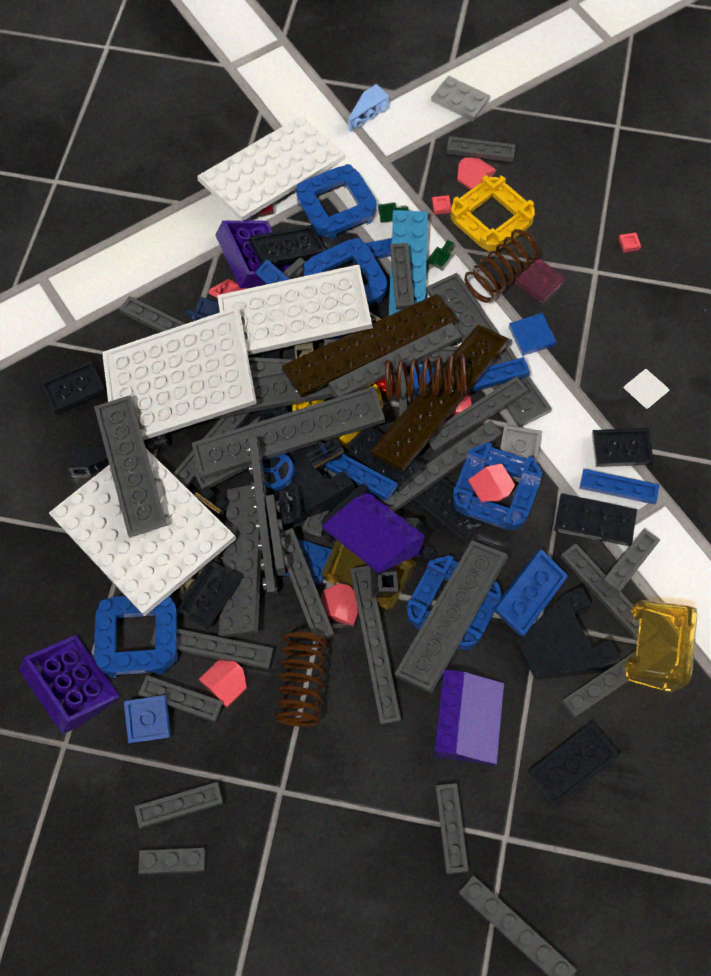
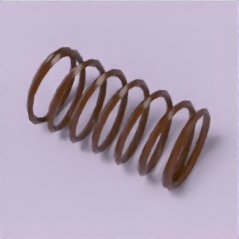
M514 229L511 232V237H505L503 244L496 245V251H490L488 258L480 260V266L474 265L473 272L465 273L464 281L471 294L484 303H491L496 299L498 293H502L506 286L511 285L513 280L521 275V272L526 271L529 265H532L540 258V249L536 240L526 231ZM515 233L523 235L528 240L534 251V258L528 257L522 244L513 238ZM507 240L512 241L514 248L521 256L526 258V262L518 259L515 252L507 246ZM499 247H504L507 253L516 260L519 269L512 267L507 259L499 253ZM492 254H496L501 262L509 268L511 276L503 273L499 266L492 261ZM484 261H488L501 275L503 283L494 279L491 273L484 268ZM521 263L526 265L523 269H521ZM476 268L481 269L493 282L495 290L491 288L481 275L475 272ZM513 270H514V271H517L518 274H516V275L514 276V275H513ZM474 275L478 283L490 291L491 297H485L478 293L469 283L467 276ZM505 277L510 278L508 283H506ZM497 284L502 285L503 287L500 290H498Z
M461 354V383L459 381L456 360L453 355L449 357L448 384L443 359L440 355L436 359L435 382L431 362L428 357L424 358L422 380L417 359L413 358L411 360L410 383L406 364L402 358L398 362L397 380L392 361H385V383L387 399L389 401L392 399L391 374L396 399H400L401 367H403L408 397L410 399L413 398L414 364L420 395L423 399L426 395L427 365L432 392L435 397L438 396L439 366L441 367L445 393L448 397L450 396L452 364L458 393L461 396L462 394H467L465 357L463 354Z
M290 632L283 636V640L292 646L283 647L281 649L283 653L292 656L317 655L321 658V661L314 664L305 660L284 659L280 664L291 669L316 668L320 671V674L312 677L302 673L283 672L279 677L290 682L314 681L319 684V687L310 690L303 687L286 685L280 686L277 689L280 693L288 695L312 694L318 700L313 703H307L294 699H280L276 703L278 706L285 708H312L316 711V715L289 711L277 713L274 717L278 722L286 725L314 726L320 722L318 716L321 713L316 705L322 701V698L316 692L323 688V684L318 679L324 675V671L320 666L325 662V657L321 653L326 649L327 640L316 633ZM287 637L308 638L319 642V644L295 643L289 641ZM322 647V649H320V650H318V651H316V650H314V649H310V648ZM287 650H301V651H307V652L300 653V652H291V651H287ZM286 663H299L304 665H291ZM285 676H295V677H301V678H290V677H285ZM283 716H302L303 718H291ZM313 719L316 720V721H314V722H303V721H310V720H313Z

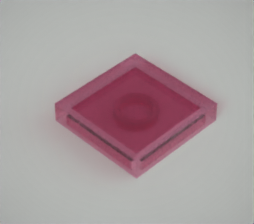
M539 258L526 271L521 273L515 280V283L543 303L565 282L566 277Z

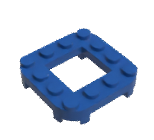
M350 164L336 167L304 180L297 185L298 207L301 206L318 235L335 239L337 233L363 222H366L367 225L373 222L377 212L376 199L360 173ZM343 185L344 188L347 187L357 205L328 217L316 195Z
M359 238L347 240L311 257L304 263V276L329 271L353 260L360 266V271L368 283L364 286L368 305L377 302V304L381 303L386 295L387 279L369 247Z
M484 443V445L471 448L468 451L456 487H454L453 503L455 510L465 516L503 529L518 530L527 521L542 478L540 467L535 462V459L530 456L526 459L491 447V443ZM502 464L509 475L520 478L510 508L489 501L481 503L477 497H474L475 492L468 480L484 469V467Z
M446 555V557L437 558L428 563L427 569L407 605V619L416 629H421L430 613L428 610L443 581H449L457 567L458 562L454 561V557ZM496 580L457 649L471 650L480 642L495 613L492 609L501 598V590Z
M126 596L111 597L99 603L95 616L94 659L103 673L112 678H117V675L150 672H157L160 675L166 673L165 671L175 661L177 662L178 612L170 596L146 615H156L155 650L116 653L117 621H119V618L143 616Z

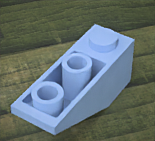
M377 84L363 92L349 116L348 128L350 132L359 128L368 120L373 119L379 113L384 112L389 107V95Z

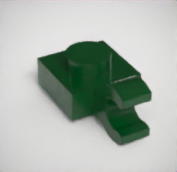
M396 202L378 204L380 222L393 221V210L409 211L408 206L396 207Z
M447 240L442 249L436 247L429 256L428 263L443 271L452 259L451 253L454 250L452 247L454 243Z

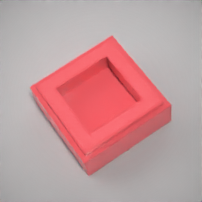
M449 196L432 197L434 215L451 213Z
M636 233L619 235L618 240L623 253L640 250L641 245Z

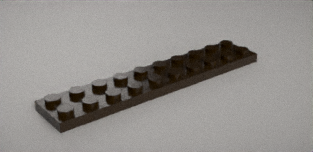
M435 294L372 323L373 328L353 332L282 365V371L302 398L329 385L330 382L450 323L455 325L457 319L439 295Z
M479 324L452 354L456 360L460 383L461 354L465 357L467 394L509 344V338ZM449 359L444 364L447 384ZM453 364L450 396L448 397L445 393L440 368L438 396L435 397L433 395L431 381H429L426 385L424 399L419 393L371 450L372 456L402 472L405 471L466 396L464 394L461 396L458 393Z

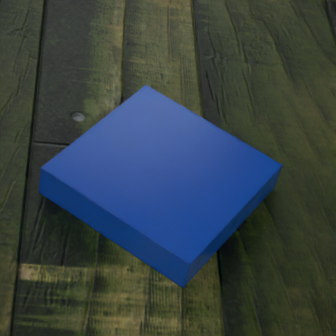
M543 313L509 323L510 332L522 356L556 346V340Z
M166 695L124 701L128 743L171 737Z

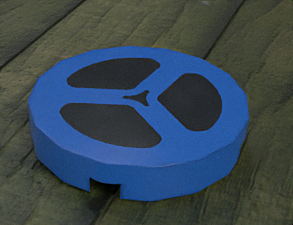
M282 454L262 461L266 488L280 490L291 483L296 470L295 464L289 456Z

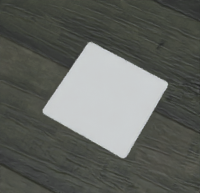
M647 369L643 370L623 387L646 409L669 391Z

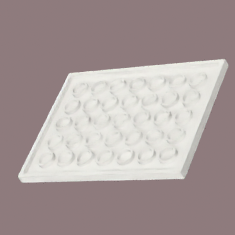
M238 307L102 352L108 402L131 395L144 440L257 404Z
M148 450L147 454L168 526L129 538L110 465L49 512L50 516L143 616H146L236 540L235 535Z

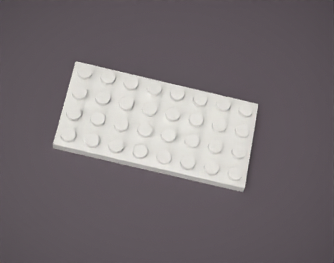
M300 116L198 175V181L237 218L244 221L295 190L299 183L323 173L344 160L345 153L305 118Z
M359 265L217 295L220 312L238 307L240 310L248 355L373 328Z

